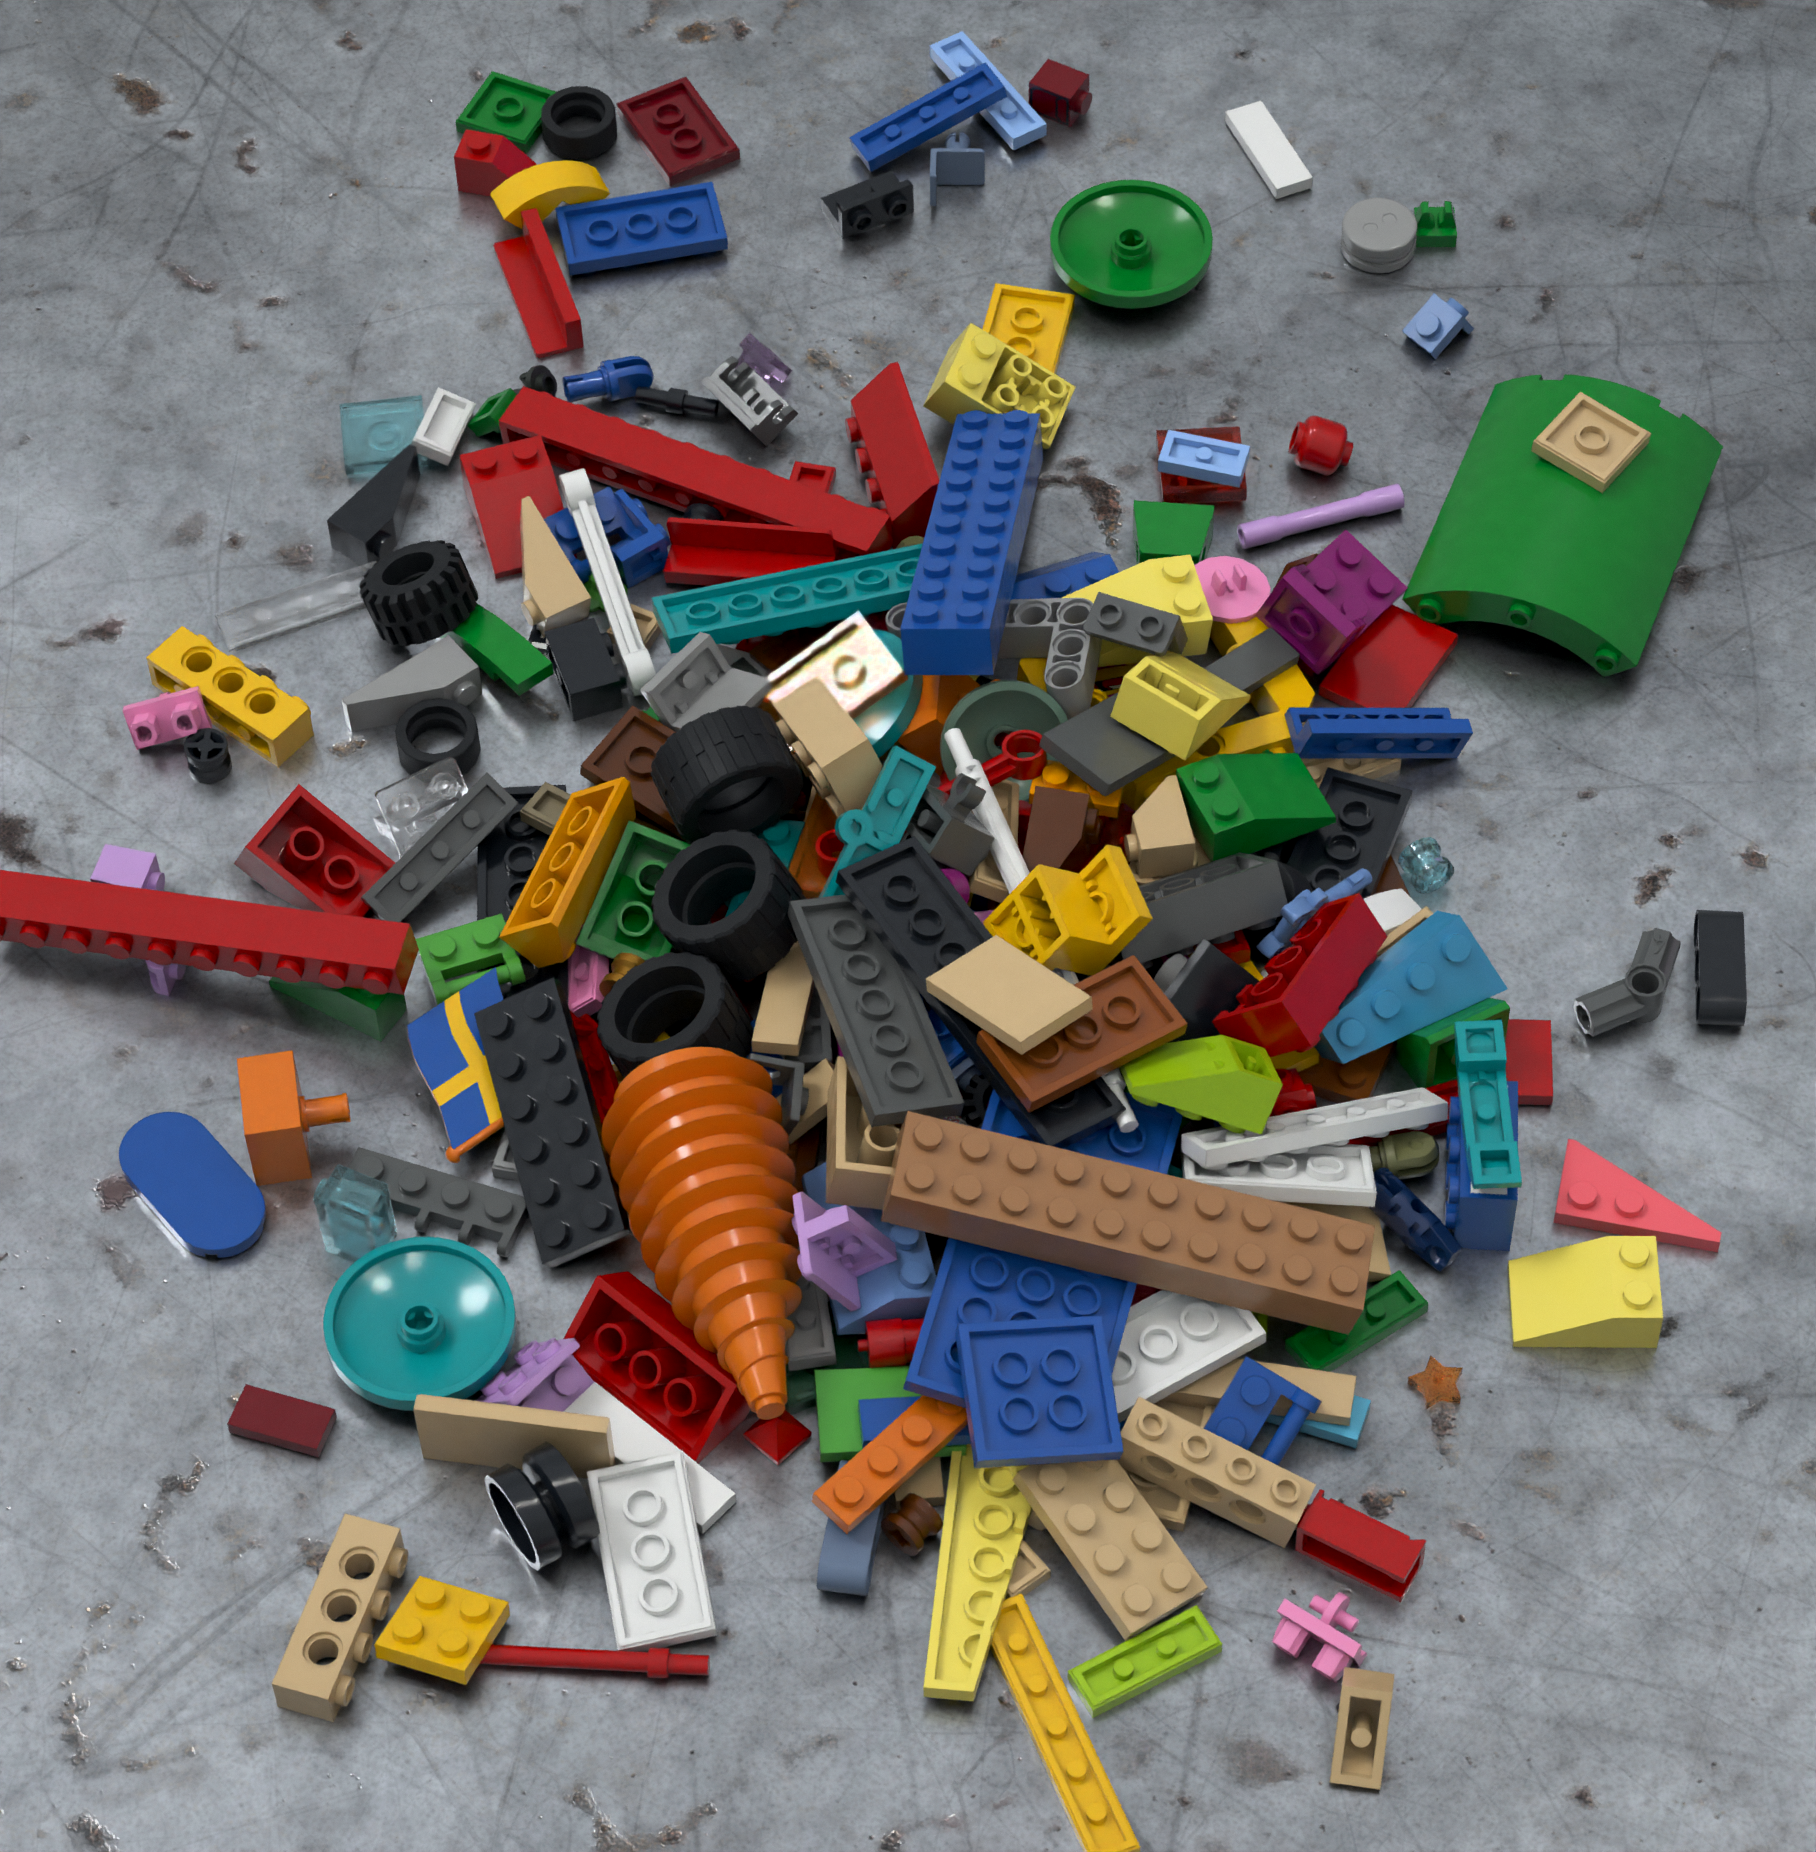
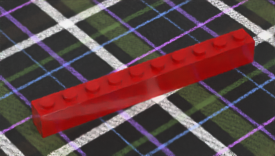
M523 386L498 420L503 444L541 435L551 465L570 472L584 468L588 478L618 489L622 488L626 492L685 512L687 506L693 503H703L721 512L725 521L831 529L838 560L887 551L894 543L891 516L877 508H868L846 500L840 495L814 489L803 482L780 477L766 469L743 464L729 456L709 452L698 448L692 443L672 439L658 431L638 427L625 422L619 417L601 414L590 410L582 404L567 402L544 391L539 392Z
M0 870V942L2 940L18 942L33 948H42L44 946L62 948L76 954H83L85 952L107 954L120 960L128 958L144 959L159 965L181 964L193 966L203 971H212L214 969L233 971L246 977H254L256 975L270 976L290 983L307 981L321 983L335 989L351 987L365 989L374 994H386L388 992L403 995L419 950L411 925L408 923Z

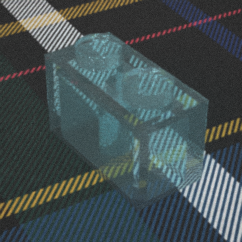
M337 1164L330 1177L322 1179L318 1184L313 1201L316 1205L319 1229L322 1233L325 1251L355 1262L366 1253L395 1240L397 1230L387 1183Z

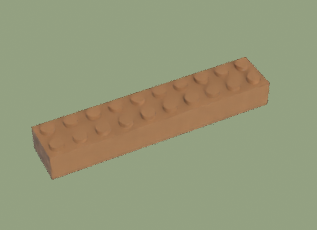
M907 1111L897 1137L881 1221L1347 1335H1349L1364 1309L1375 1225Z

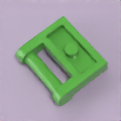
M502 913L416 939L419 948L418 954L436 1005H439L492 969L449 982H445V980L500 963H504V965L496 967L499 985L511 982L513 986L526 982L524 971L515 949L499 938L506 924Z

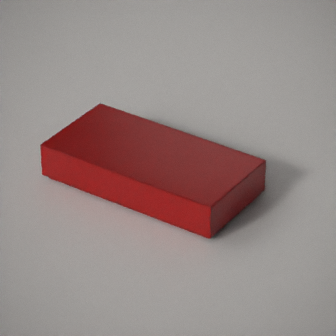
M1508 1019L1505 1040L1507 1056L1505 1072L1507 1081H1518V1104L1552 1105L1551 1020Z

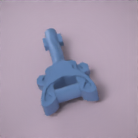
M1362 868L1325 892L1321 888L1315 889L1312 893L1308 889L1302 891L1281 909L1280 913L1283 917L1279 924L1256 948L1269 959L1277 956L1292 944L1290 939L1324 903L1354 895L1372 883L1370 872Z

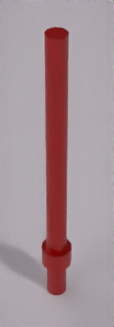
M492 1644L480 1664L647 1672L648 1678L668 1679L670 1674L708 1676L710 1656L672 1654L670 1648L653 1647L649 1648V1652Z

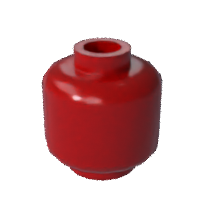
M1313 415L1308 417L1304 423L1297 422L1291 436L1288 453L1293 455L1294 463L1297 467L1329 476L1337 470L1339 465L1347 466L1352 454L1353 442L1347 441L1348 432L1345 425Z

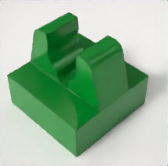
M1428 201L1422 202L1419 207H1414L1413 214L1417 221L1416 248L1456 247L1455 209L1450 201H1444V207H1429Z

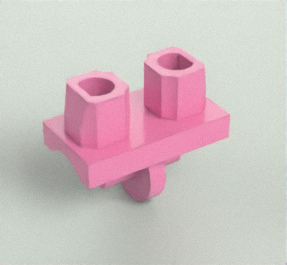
M199 686L174 693H162L159 697L126 705L122 710L136 750L197 733L199 729H212V722L205 709Z
M1342 1592L1337 1593L1330 1602L1317 1594L1313 1597L1309 1607L1322 1615L1321 1619L1316 1618L1287 1599H1284L1277 1612L1282 1617V1620L1276 1629L1272 1643L1296 1659L1310 1637L1322 1643L1324 1646L1311 1666L1334 1683H1337L1343 1676L1344 1667H1350L1352 1663L1360 1667L1367 1656V1652L1362 1650L1361 1644L1335 1629L1340 1625L1352 1633L1359 1623V1619L1346 1612L1350 1597Z

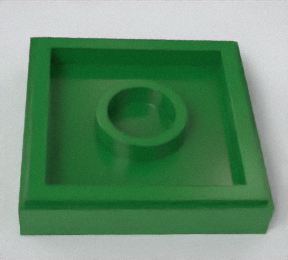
M492 71L455 121L456 130L463 134L468 129L505 136L523 153L527 154L542 133L541 109L546 100L556 91Z

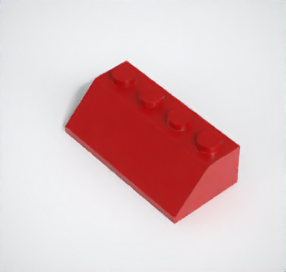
M895 362L890 363L850 400L851 418L845 419L848 440L850 443L856 442L858 446L855 449V456L859 472H867L869 478L865 480L870 504L877 503L879 510L891 516L894 541L892 549H896L902 540L910 536L925 537L939 484V477L899 363Z
M629 1271L597 1275L563 1339L575 1338L579 1343L580 1347L572 1355L594 1382L599 1384L699 1464L746 1419L750 1412L745 1397L737 1388L736 1380L732 1374L721 1368L717 1360V1354L701 1347L694 1337V1332L683 1326L675 1318L672 1305Z

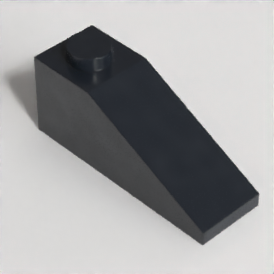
M409 444L327 519L331 547L368 570L373 568L374 564L380 559L392 553L398 545L420 478L417 448Z

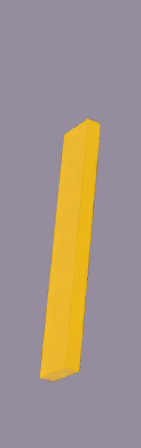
M1023 1594L1005 1599L990 1649L1083 1852H1140V1845Z

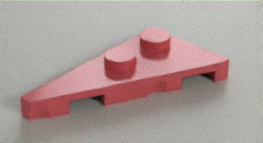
M1568 1139L1554 1223L1624 1236H1656L1657 1242L1718 1252L1721 1240L1720 1231L1578 1141Z

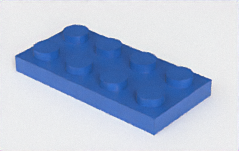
M713 181L555 208L569 275L728 249L727 234Z

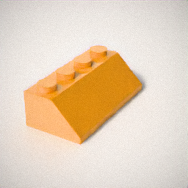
M620 777L571 793L499 938L537 968L566 961L576 948L575 939L587 919L628 821L634 822L636 818L629 780L625 777Z

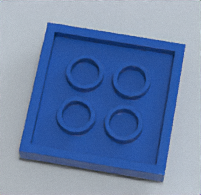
M1102 1315L959 1323L957 1325L955 1335L974 1468L1118 1460L1121 1458L1124 1451Z

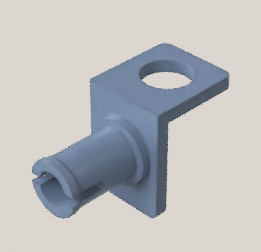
M952 132L945 139L946 148H931L930 206H936L937 185H983L985 183V150L970 148V138L963 132H960L959 142H956V132Z

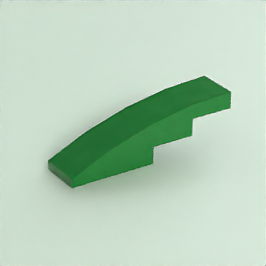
M478 603L475 610L469 613L470 616L464 622L460 623L451 632L440 637L443 639L449 635L492 680L496 681L501 678L519 696L554 674L552 662L512 627Z

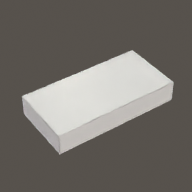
M438 387L411 443L417 448V453L448 466L477 403Z

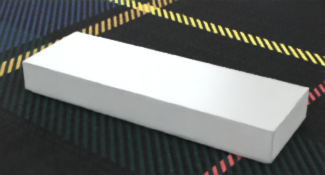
M1262 101L1225 112L1226 124L1276 199L1312 188L1313 177Z

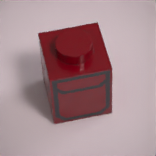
M1047 59L1029 82V105L1039 116L1069 128L1079 115L1086 114L1091 105L1092 93L1089 92V74L1051 59Z

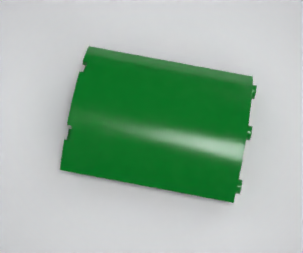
M1565 374L1563 380H1543L1542 375H1530L1495 384L1402 600L1420 619L1436 625L1455 621H1485L1505 624L1536 633L1569 649L1594 667L1603 677L1637 667L1723 446L1708 431L1685 414L1678 418L1659 407L1661 400L1615 382L1587 376ZM1579 392L1651 433L1646 447L1603 493L1531 451L1533 441Z

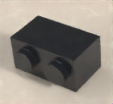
M594 618L545 631L548 659L552 662L553 673L573 722L623 708L621 690L627 688L625 673L620 663L613 664L611 657H614V650L609 634L607 632L600 633Z

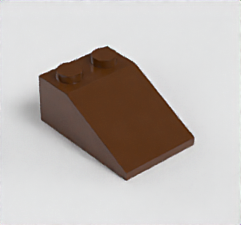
M1041 786L1035 787L1023 851V859L1029 872L1038 864L1075 873L1081 870L1090 858L1092 845L1099 846L1103 831V819L1099 818V809L1095 808L1090 794Z

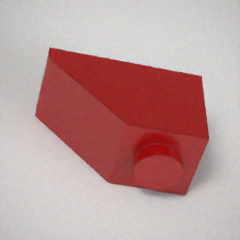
M468 129L465 130L454 155L458 191L491 197L490 193L511 176L529 167L538 165L505 136Z

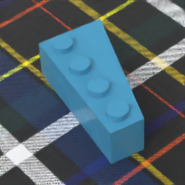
M1437 910L1380 955L1371 965L1366 967L1358 979V986L1345 997L1338 1007L1340 1009L1338 1015L1327 1023L1319 1035L1320 1041L1314 1047L1322 1058L1345 1064L1503 992L1508 988L1461 916Z

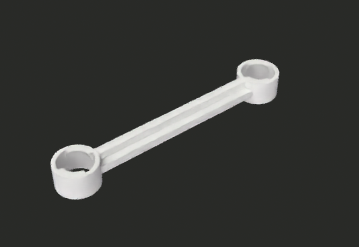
M584 468L559 475L562 492L569 513L573 516L618 646L628 684L634 697L642 695L640 689L656 675L650 654L643 643L598 514L588 476Z

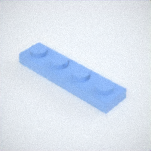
M963 31L929 46L930 58L951 81L985 62L1005 86L1007 97L979 113L1012 150H1016L1047 135V124Z

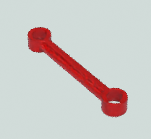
M1018 730L1007 735L1002 742V753L981 764L990 786L992 787L1009 777L1017 780H1031L1041 776L1044 767L1048 765L1047 752L1039 746L1042 735L1032 730ZM1022 752L1036 754L1028 758L1017 757V754ZM956 778L937 787V789L950 795L951 787ZM835 829L820 835L815 844L818 870L826 878H829L838 859L832 858V853L842 851L844 844L837 838Z

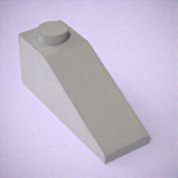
M448 635L343 698L342 704L346 726L351 732L394 725L398 723L399 718L408 708L421 701L436 698L454 700L467 706L483 694L479 666Z

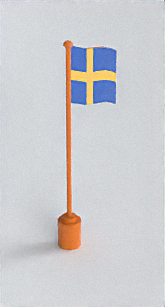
M496 967L407 1025L408 1040L414 1061L433 1095L443 1118L450 1142L445 1155L451 1163H459V1157L505 1126L474 1013L504 1000L497 979ZM751 979V980H749V981L744 980V982L749 983V982H751V981L754 980V979Z

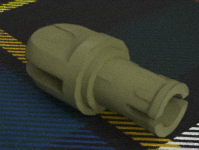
M1412 1131L1381 1137V1141H1377V1146L1369 1147L1373 1173L1377 1169L1385 1167L1399 1180L1421 1177L1431 1173L1439 1162L1438 1143L1433 1136L1425 1132Z

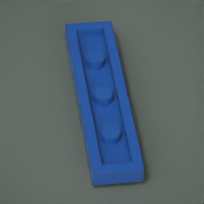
M985 62L849 137L852 148L869 171L872 172L1006 98L1005 86Z

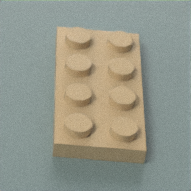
M1117 1460L1029 1465L1018 1471L1014 1476L1013 1482L1125 1641L1200 1597L1208 1588Z

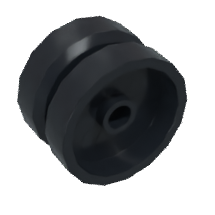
M548 1442L525 1453L522 1461L523 1471L508 1463L485 1477L486 1490L501 1524L522 1557L537 1571L562 1556L561 1540L577 1549L600 1534L598 1520L583 1486L563 1455Z

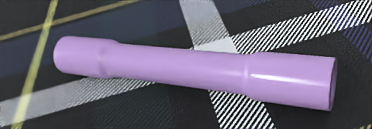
M1393 484L1363 492L1355 497L1290 514L1269 516L1238 524L1237 534L1239 542L1243 549L1278 541L1285 536L1358 517H1371L1402 509L1405 504L1404 495L1400 485Z

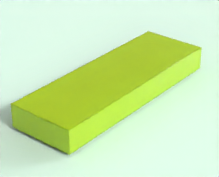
M1196 1605L1068 1670L1067 1679L1091 1717L1094 1718L1221 1653L1222 1642Z

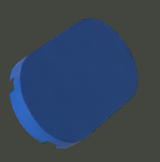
M161 1112L143 1118L127 1131L119 1148V1161L126 1181L188 1251L206 1257L205 1254H217L218 1258L231 1257L247 1250L259 1239L264 1229L263 1223L266 1216L263 1194L254 1181L201 1122L187 1114Z

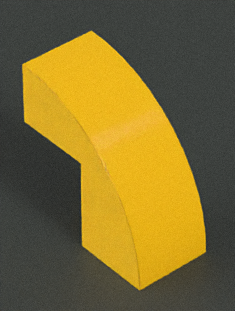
M566 160L546 162L522 170L505 180L490 193L503 219L522 230L521 211L536 208L543 222L562 201L572 205L603 200L610 194L595 167L582 162Z

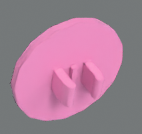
M1229 556L1210 557L1194 565L1213 621L1239 623L1251 620L1256 617V613L1270 595L1271 588L1267 577L1257 566L1241 558Z

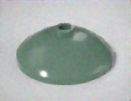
M998 680L981 685L960 699L945 721L940 740V756L944 771L949 781L957 777L955 774L957 765L944 738V734L952 728H959L973 759L979 760L982 764L1002 753V745L997 746L994 744L997 734L1004 732L1009 735L1018 730H1032L1043 735L1066 722L1068 718L1061 706L1051 695L1033 684L1018 680ZM1031 752L1018 753L1017 757L1028 758L1036 754ZM1047 753V760L1058 761ZM1012 777L1007 778L1006 780L1019 785V800L1029 801L1032 779L1017 780Z

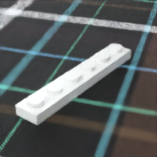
M1423 1087L1272 1116L1268 1118L1262 1134L1248 1130L1245 1133L1238 1134L1222 1126L1184 1133L1181 1139V1152L1199 1163L1204 1169L1221 1170L1226 1168L1228 1163L1243 1160L1261 1162L1267 1160L1269 1155L1283 1152L1301 1154L1309 1151V1147L1324 1144L1341 1146L1349 1143V1139L1364 1136L1381 1138L1389 1135V1131L1404 1128L1411 1130L1425 1129L1429 1126V1123L1448 1120V1102Z

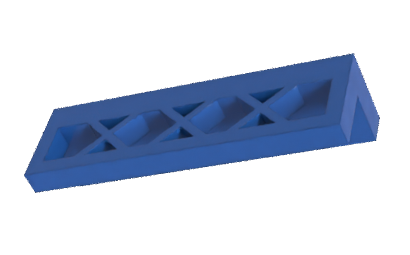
M1289 707L1285 713L1295 753H1298L1301 759L1457 758L1473 734L1469 719H1452L1449 708Z

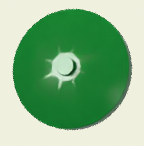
M1118 180L1090 187L1075 195L1060 209L1051 228L1050 255L1059 277L1079 295L1096 303L1111 307L1146 308L1173 301L1189 292L1201 281L1209 268L1212 258V229L1203 210L1182 192L1150 181Z

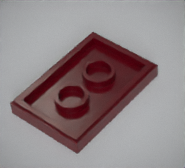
M686 76L616 103L618 116L669 187L740 159V149Z

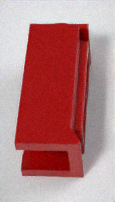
M1322 1489L1318 1491L1311 1505L1307 1503L1295 1528L1297 1531L1295 1551L1400 1603L1423 1565L1426 1540H1410V1536L1332 1498L1327 1500L1324 1498V1490Z

